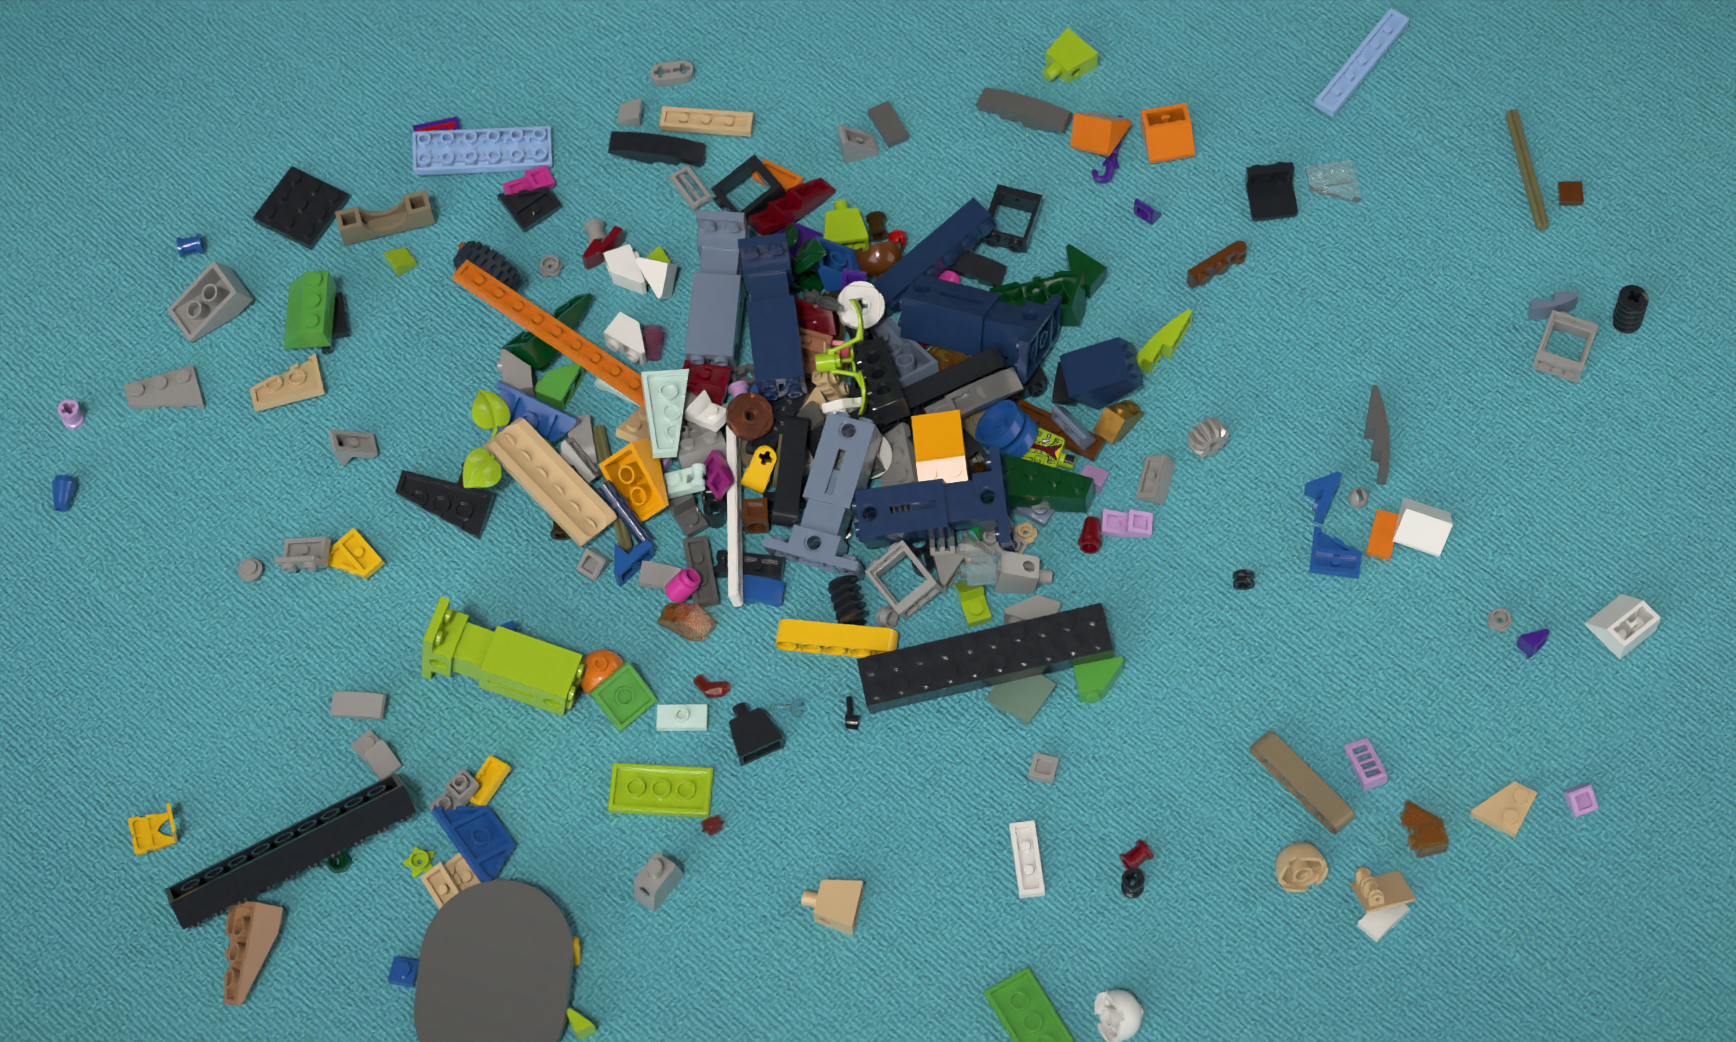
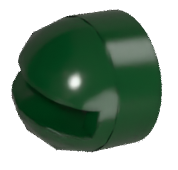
M343 852L332 858L328 856L327 867L332 873L339 874L347 868L348 858ZM334 859H338L339 868L335 867Z

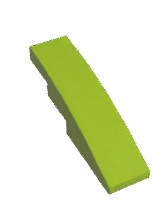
M1187 309L1168 322L1137 353L1136 357L1141 371L1152 374L1161 356L1169 359L1172 358L1192 323V310Z

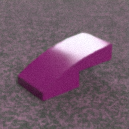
M712 450L703 463L706 465L705 475L708 478L706 485L715 497L721 500L733 483V475L720 450Z

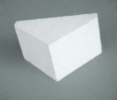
M637 257L635 261L657 298L666 300L671 298L678 264Z

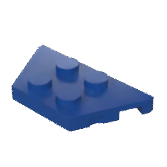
M497 381L496 387L499 389V397L507 404L510 412L509 423L504 427H499V433L516 419L522 417L543 438L554 445L580 422L579 418L503 381Z
M441 806L434 807L432 815L481 883L493 881L513 852L516 844L489 806H476L473 808L456 806L455 810H442Z

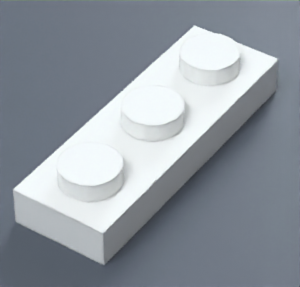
M1035 820L1009 823L1019 899L1045 896Z

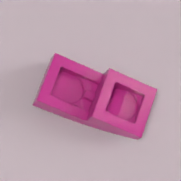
M544 165L525 171L523 178L503 183V191L507 195L527 189L531 191L542 187L550 189L555 185V181L547 166Z

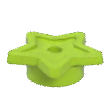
M414 847L409 858L402 863L411 868L412 876L417 878L422 872H427L433 868L431 860L434 856V851L425 852L418 847Z

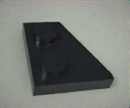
M548 187L536 188L532 191L528 189L520 190L514 194L505 195L500 193L497 195L499 202L523 233L561 208V203Z

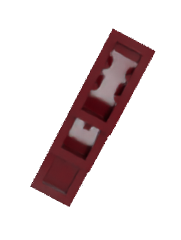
M821 177L788 188L785 197L768 202L767 209L749 216L747 224L762 236L767 235L800 219L834 195L836 189Z

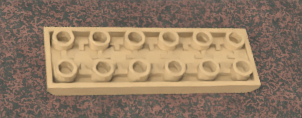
M519 417L503 431L483 444V447L491 455L495 456L499 464L580 548L617 520L615 512L524 418Z

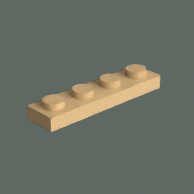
M662 106L659 127L661 131L751 137L754 115L753 112Z

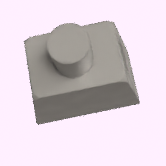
M1002 550L994 569L993 593L1032 594L1037 583L1051 584L1052 570L1040 569V558L1037 556Z
M658 852L654 853L635 877L634 899L655 912L684 876V873L676 864Z

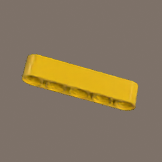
M782 619L778 621L775 646L785 651L862 658L897 650L899 633L894 629Z

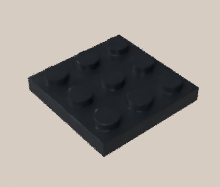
M291 166L253 216V220L255 223L312 251L336 219L335 212L344 208L350 200V196L348 193Z

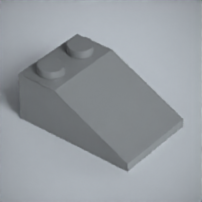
M213 261L167 311L190 342H194L238 316L253 298L231 268Z

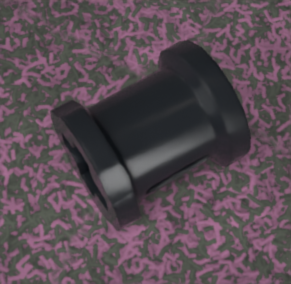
M1130 868L1122 874L1121 891L1124 896L1134 899L1142 895L1145 877L1141 870ZM1132 881H1136L1133 886L1129 885Z

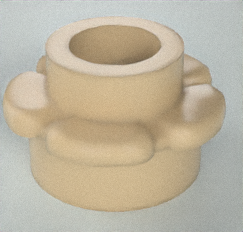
M1024 522L1022 525L1018 524L1014 528L1015 535L1028 542V545L1032 544L1038 535L1037 529L1029 522Z

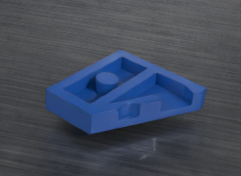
M1314 526L1309 573L1359 579L1362 552L1352 546L1345 545L1342 540L1336 537L1334 539L1323 533L1320 527Z

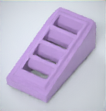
M1368 738L1344 745L1343 748L1363 791L1387 784L1388 775ZM1362 746L1366 749L1355 754L1352 751ZM1369 756V758L1358 762L1357 758ZM1369 763H1372L1373 765L1365 769H1362L1361 767ZM1376 771V774L1368 777L1366 776L1367 773Z

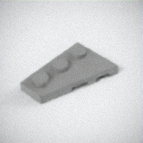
M193 365L124 385L130 409H159L160 407L184 409L185 406H196L197 409H205Z
M901 422L885 434V438L891 445L893 455L889 469L882 475L881 487L918 482L914 447L907 438L911 435L910 428L904 422Z

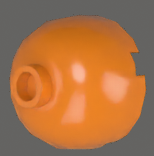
M597 649L588 653L581 662V664L585 665L580 678L582 691L590 695L588 692L624 663L623 659L617 653L608 649Z

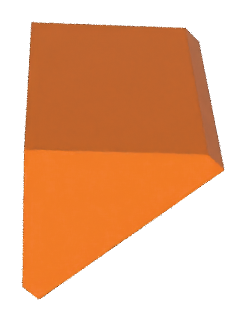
M1097 112L1074 113L1070 146L1073 149L1110 156L1132 122L1130 119Z

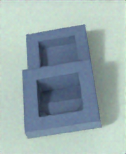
M1554 292L1552 300H1530L1527 312L1528 320L1548 319L1552 310L1566 313L1572 311L1577 304L1578 292Z

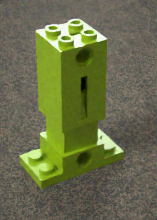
M440 596L423 638L422 677L431 680L434 672L447 677H451L452 672H456L479 680V688L560 716H564L566 709L571 710L575 699L574 694L576 688L580 687V678L585 667L584 664H581L582 654L498 625L494 632L468 623L469 615L450 609V599Z

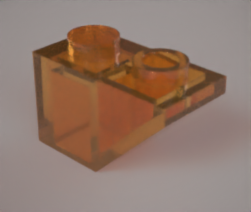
M669 603L662 609L657 623L688 641H703L715 624V621L696 603Z
M1411 801L1405 802L1403 812H1400L1402 826L1408 829V846L1411 851L1414 850L1416 859L1447 852L1449 841L1442 819Z

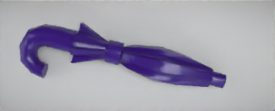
M1123 137L1111 155L1103 162L1102 166H1106L1104 175L1100 176L1097 170H1092V177L1096 182L1108 183L1113 178L1115 168L1119 169L1117 155Z

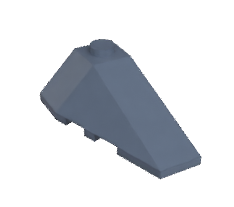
M888 315L881 317L873 326L877 337H884L902 388L939 372L938 361L916 341L900 337L901 327H898Z

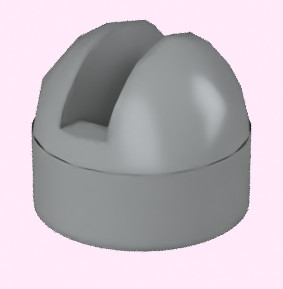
M1361 487L1352 489L1348 498L1349 504L1356 509L1364 508L1369 498L1367 491ZM1358 494L1361 495L1363 501H1359Z

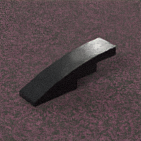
M611 131L607 153L651 165L655 160L674 166L678 162L701 168L704 162L706 144L660 134Z

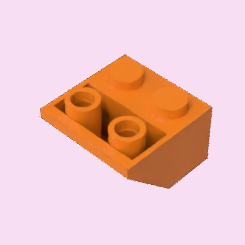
M1186 103L1141 110L1140 129L1149 164L1195 156L1191 119Z

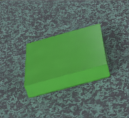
M625 661L588 692L619 732L658 701L629 661Z

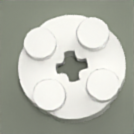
M856 281L840 292L837 301L844 306V310L837 311V314L842 324L857 330L858 328L857 313L849 299L862 300V304L866 305V308L862 309L864 330L878 322L884 313L885 303L882 294L874 288L875 286L868 282Z

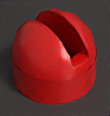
M894 230L888 234V241H894L895 245L899 242L901 249H903L907 244L906 232Z

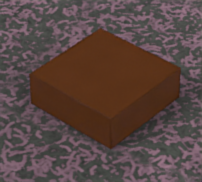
M1582 181L1558 182L1559 206H1583Z

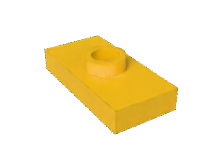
M489 755L474 777L480 786L469 802L475 806H486L511 770V767Z

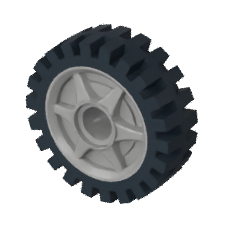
M468 241L453 259L455 268L458 269L466 260H469L515 292L522 285L521 277L516 273L517 270L511 267L512 264L509 261H505V257L502 255L499 256L496 250H490L489 246H483L481 242Z

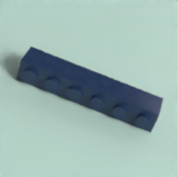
M974 197L872 283L875 286L874 288L884 298V312L888 316L902 308L899 306L902 293L909 289L910 283L914 282L920 274L937 278L943 270L952 266L963 253L971 250L976 242L983 236L990 234L996 226L992 215Z

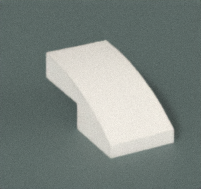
M1404 904L1384 908L1376 912H1368L1358 922L1357 926L1374 941L1378 942L1391 927L1394 928L1410 911V908Z

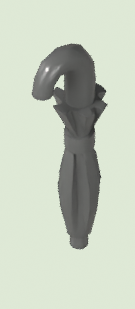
M816 289L803 293V299L820 305L827 311L844 310V306L835 298L821 296Z

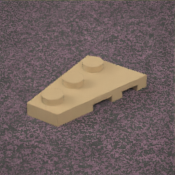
M316 353L309 356L308 361L300 365L296 363L290 366V370L280 376L273 375L251 387L250 393L255 412L324 395L325 391Z

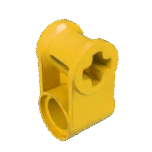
M763 445L756 449L750 464L743 474L740 485L763 494L777 459L773 448ZM766 451H769V456L772 459L762 463L759 454H765Z

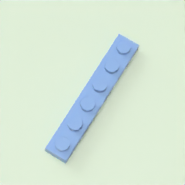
M1390 8L1316 98L1314 107L1334 117L1409 25L1410 18Z

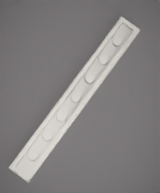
M726 426L727 463L733 475V483L727 490L728 596L733 607H738L743 604L742 491L740 485L741 438L734 435L729 427Z

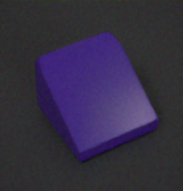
M1136 198L1134 200V214L1148 224L1153 225L1162 213L1140 199Z
M1543 629L1519 636L1516 644L1517 648L1528 657H1533L1547 643L1549 630Z

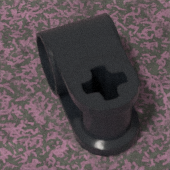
M705 485V490L701 491L705 520L709 527L721 528L727 521L726 493L719 500L709 487Z

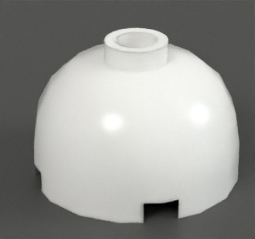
M1119 989L1108 990L1099 993L1095 999V1015L1100 1014L1102 1022L1097 1023L1102 1037L1107 1042H1123L1138 1032L1143 1017V1008L1129 992Z

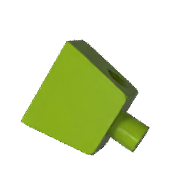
M1066 28L1046 51L1045 64L1047 67L1042 70V74L1048 81H1052L1059 76L1066 83H1070L1098 67V53L1071 29Z
M846 200L835 201L834 210L825 213L824 239L855 250L863 248V251L868 250V233L859 209L856 207L848 208Z

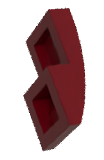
M614 225L603 242L596 239L592 241L582 255L585 269L590 270L605 261L604 252L622 246L625 242L622 228Z

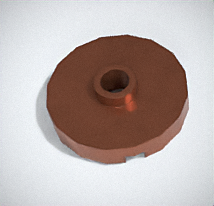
M756 392L740 393L727 406L726 422L734 435L741 439H759L771 429L774 422L773 409L767 399ZM745 414H750L752 420H747Z

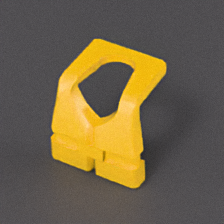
M169 802L166 803V813L145 815V817L136 816L128 819L135 855L148 854L147 852L153 850L155 852L177 843V834ZM169 820L172 837L158 831Z

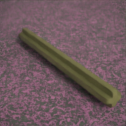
M1516 109L1506 112V120L1535 227L1539 231L1548 229L1549 221L1520 115Z
M603 425L592 427L599 464L611 456ZM601 470L603 481L605 483L607 482V480ZM616 514L617 520L613 524L618 545L627 553L633 548L630 533Z

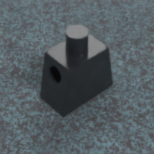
M745 702L738 703L732 708L736 718L729 721V728L741 767L784 748L781 733L762 708L749 711Z

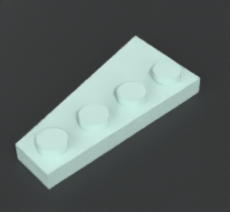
M689 369L641 372V383L653 459L677 457Z

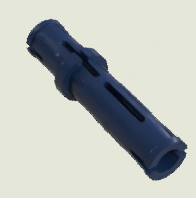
M608 480L598 488L608 501L610 508L620 517L638 543L641 544L645 539L649 542L654 539L628 505L627 498L618 492L611 480Z

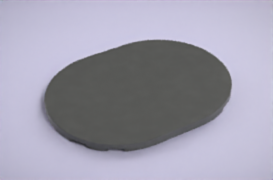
M493 880L475 884L464 889L440 908L427 928L420 952L414 1000V1024L419 1042H559L567 1021L566 1011L569 1008L574 945L571 930L563 913L547 895L525 883L510 880Z

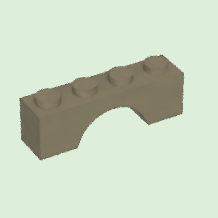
M426 190L403 195L402 200L396 206L384 211L370 212L357 206L335 212L344 245L435 224Z

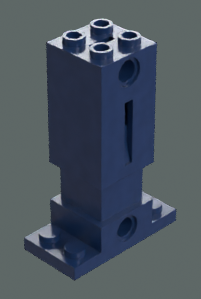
M786 233L737 239L747 293L751 294V301L746 302L758 394L764 396L767 401L776 400L781 396L800 397L803 393H808L798 311L794 295H790V288H795V278L792 271V261Z
M920 274L914 282L910 283L909 289L902 293L899 300V306L902 307L898 320V327H901L900 337L971 356L989 348L997 347L1000 349L1003 357H1007V365L1014 366L1020 382L1026 384L1059 337L1062 296L1053 294L1049 301L1044 302L1043 305L1027 301L1021 307L1001 302L1000 294Z
M989 447L990 455H986V465L989 471L972 474L973 480L946 484L943 478L856 490L855 498L852 501L853 513H856L858 522L854 523L856 537H859L860 542H863L866 548L870 549L891 546L901 540L906 543H913L930 539L955 537L954 530L981 527L983 532L995 531L996 542H998L999 547H1003L1004 551L1016 552L1005 460L1000 447ZM994 499L992 503L986 504L989 500Z

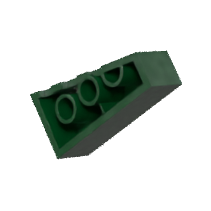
M1002 453L1005 460L1010 509L1030 507L1032 510L1048 508L1061 512L1087 513L1095 493L1093 478Z

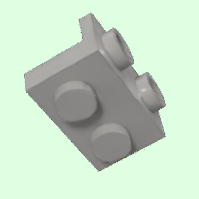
M327 537L285 539L283 557L274 558V563L282 567V570L286 572H296L297 569L317 571V568H327L331 539Z

